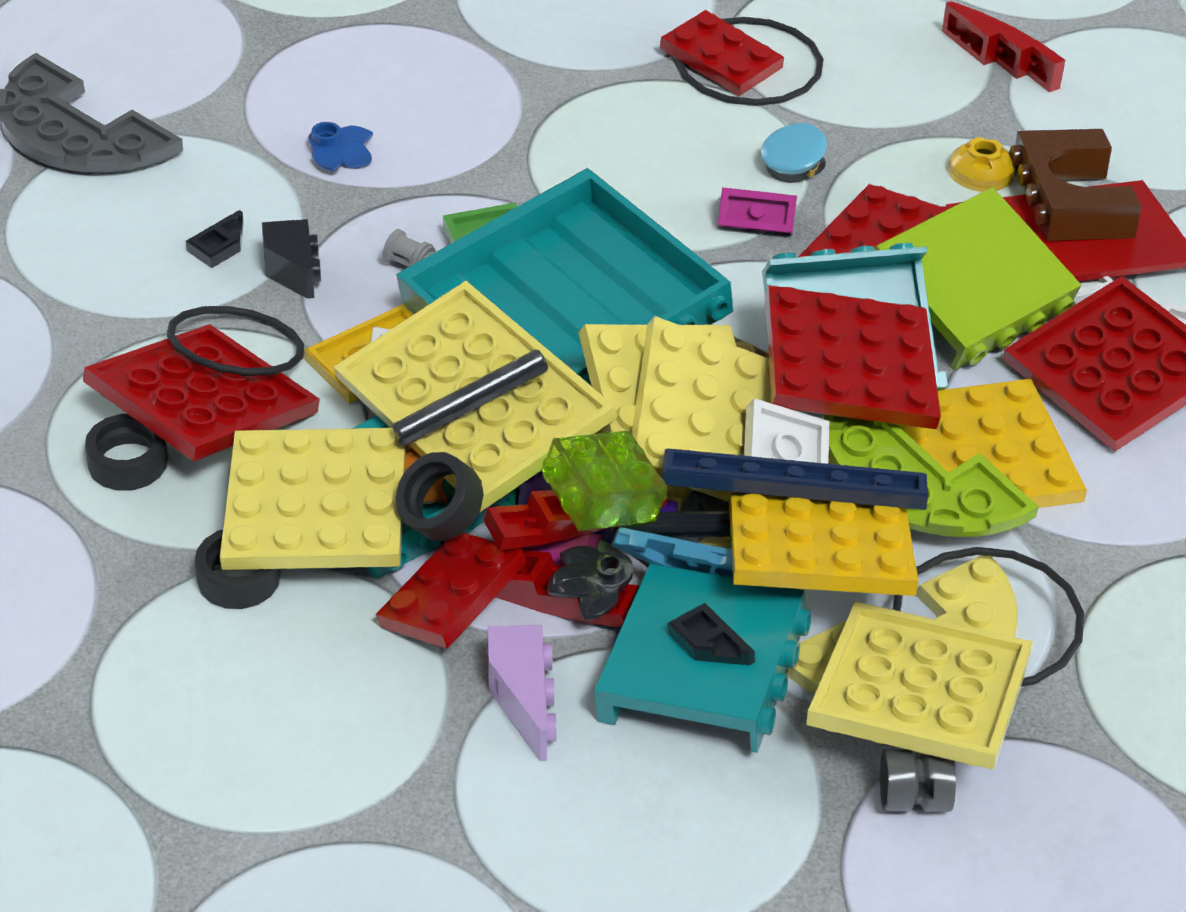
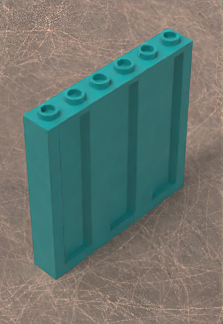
M588 167L396 274L402 303L413 314L422 310L464 281H467L590 386L591 382L578 333L585 324L648 325L656 316L678 325H712L734 312L731 281Z

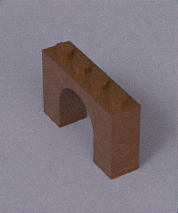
M1103 129L1017 131L1016 143L1011 145L1009 153L1012 158L1013 167H1015L1018 173L1019 186L1024 187L1027 204L1032 206L1035 212L1036 225L1041 226L1047 241L1136 238L1142 206L1132 186L1083 187L1063 181L1107 178L1112 146Z

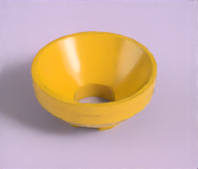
M974 138L957 147L949 161L948 171L952 179L959 185L974 191L984 192L992 187L996 191L1002 190L1012 183L1015 176V167H1013L1010 153L995 139Z

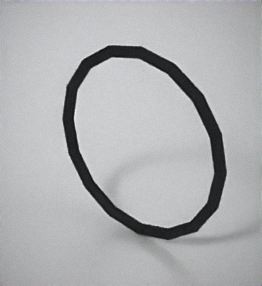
M201 306L182 311L170 320L168 324L167 338L177 352L198 365L218 372L241 376H269L291 370L304 357V343L295 330L274 317L250 309L232 306ZM202 314H231L249 317L270 324L287 334L296 345V355L288 362L272 367L244 368L220 364L198 356L184 347L175 335L176 326L187 318Z

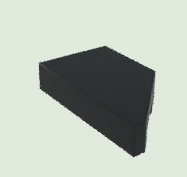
M238 210L186 240L187 252L210 268L239 253L242 246L244 227L243 212Z
M706 603L667 623L668 634L696 661L740 665L755 663V651Z

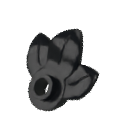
M574 546L560 553L564 566L553 573L547 591L549 595L580 598L582 617L584 621H590L603 616L617 605L619 592L628 586L633 577V565L627 555L618 551L602 553L591 546ZM610 568H616L613 571H605Z

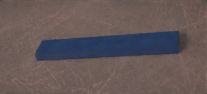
M670 448L665 449L661 485L926 510L927 474L921 472Z

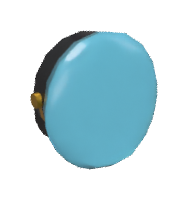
M809 123L790 124L774 131L764 141L761 148L762 159L766 163L767 171L772 177L784 182H800L812 178L825 168L826 160L823 155L826 151L827 140L819 128Z

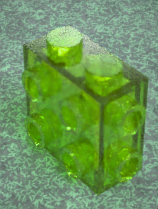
M630 431L553 438L547 457L542 465L545 481L554 490L562 504L563 510L569 514L578 531L655 522L668 490L664 480L659 476Z

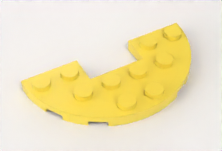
M980 555L919 585L917 597L937 616L936 620L1015 637L1018 619L1016 598L1006 574L992 556ZM846 621L800 642L797 666L795 669L789 668L787 671V675L791 680L815 695Z

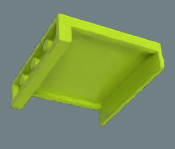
M993 187L877 245L875 251L889 250V247L899 243H912L913 247L927 246V253L921 261L930 319L933 325L957 351L951 364L953 370L967 363L970 365L977 364L989 351L997 347L999 349L1008 347L1020 334L1026 331L1028 333L1033 332L1044 325L1048 319L1054 316L1057 317L1076 304L1074 298L1082 286Z

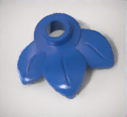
M320 122L312 127L311 133L308 136V143L310 148L313 149L312 157L314 162L322 169L335 171L341 164L347 168H360L372 162L371 153L363 145L372 138V131L355 125L340 128L333 122Z

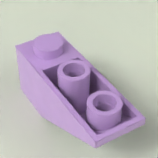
M542 625L488 626L489 692L540 761H547V742L556 741V713H547L546 706H554V678H545V671H552V643H543Z

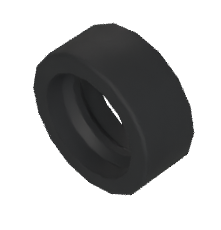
M117 414L107 417L95 424L86 435L85 453L88 470L92 478L103 487L117 491L136 490L146 487L159 479L167 468L168 452L166 441L128 414ZM123 444H139L149 448V451L141 456L129 460H115L104 456L113 447Z
M432 452L418 458L406 469L398 483L395 501L397 513L407 526L433 541H447L461 535L473 524L481 510L484 493L482 481L473 468L447 452ZM450 474L455 475L457 485L455 495L449 506L437 516L430 519L424 518L422 508L424 498L430 487L442 477Z
M223 529L206 537L197 548L195 556L196 579L202 596L212 604L226 609H245L259 605L273 595L279 586L280 569H259L251 575L240 578L224 577L216 574L213 569L221 563L220 552Z

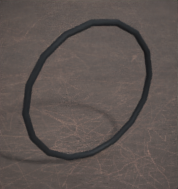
M734 17L722 20L729 24L748 23L771 26L791 33L811 48L817 64L815 75L804 87L783 96L760 99L728 96L704 87L688 74L682 61L677 58L675 59L682 77L701 93L728 103L755 106L782 103L807 93L821 78L824 61L815 42L796 28L771 19Z
M972 547L941 553L916 567L917 575L941 562L974 555L1010 558L1043 571L1066 592L1076 614L1074 640L1059 661L1033 676L1024 677L1021 687L1037 684L1064 668L1083 642L1085 613L1073 587L1043 562L1013 550ZM894 595L892 610L901 612L903 595Z

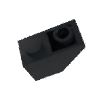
M308 219L262 222L266 277L307 299L315 298L314 282H321L320 259H312L319 257L317 234L309 235Z

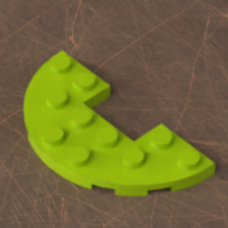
M824 414V420L829 421L828 457L831 464L927 474L926 510L907 508L910 529L941 536L978 537L1011 530L1037 516L1039 506L981 453L948 472L904 432L898 424Z

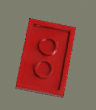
M707 10L702 11L663 35L660 41V49L737 96L742 95L782 69L784 63V56Z
M462 533L445 541L375 614L380 627L448 649L527 563L523 550L519 548L499 550L495 541L467 533Z

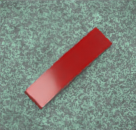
M953 1L946 3L942 32L981 64L987 65L996 62L1016 79L1028 75L1049 93L1060 89L1066 61L1064 58L1038 40L1007 23Z
M642 471L579 475L574 477L570 489L531 491L527 505L488 507L483 521L499 550L548 544L615 526V519L620 512H652L666 506L668 499L653 475Z
M523 550L527 563L496 596L498 599L541 613L585 623L622 628L639 586L628 584L623 591L619 592L618 603L611 611L596 619L584 621L580 609V598L548 594L547 587L553 573L563 566L554 564L550 552Z

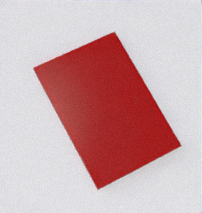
M1143 180L1088 186H1132L1142 206L1136 238L1047 241L1041 226L1036 225L1035 212L1032 206H1028L1026 194L1002 197L1078 282L1102 279L1106 276L1117 277L1186 268V238ZM962 202L946 204L945 207L952 208Z

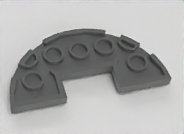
M34 53L17 65L9 73V82L5 88L0 89V123L4 134L18 150L46 166L80 172H117L145 167L151 164H161L183 151L182 138L133 109L110 123L103 125L68 104L72 99L85 93L84 80L38 53Z

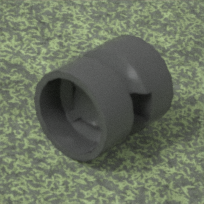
M883 749L880 760V797L884 811H912L915 804H919L925 812H951L953 810L956 793L954 760L925 754L915 757L913 752L908 749ZM919 777H924V782H919Z

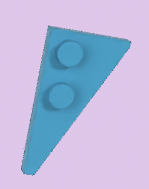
M622 527L616 531L611 545L649 564L733 578L731 549Z

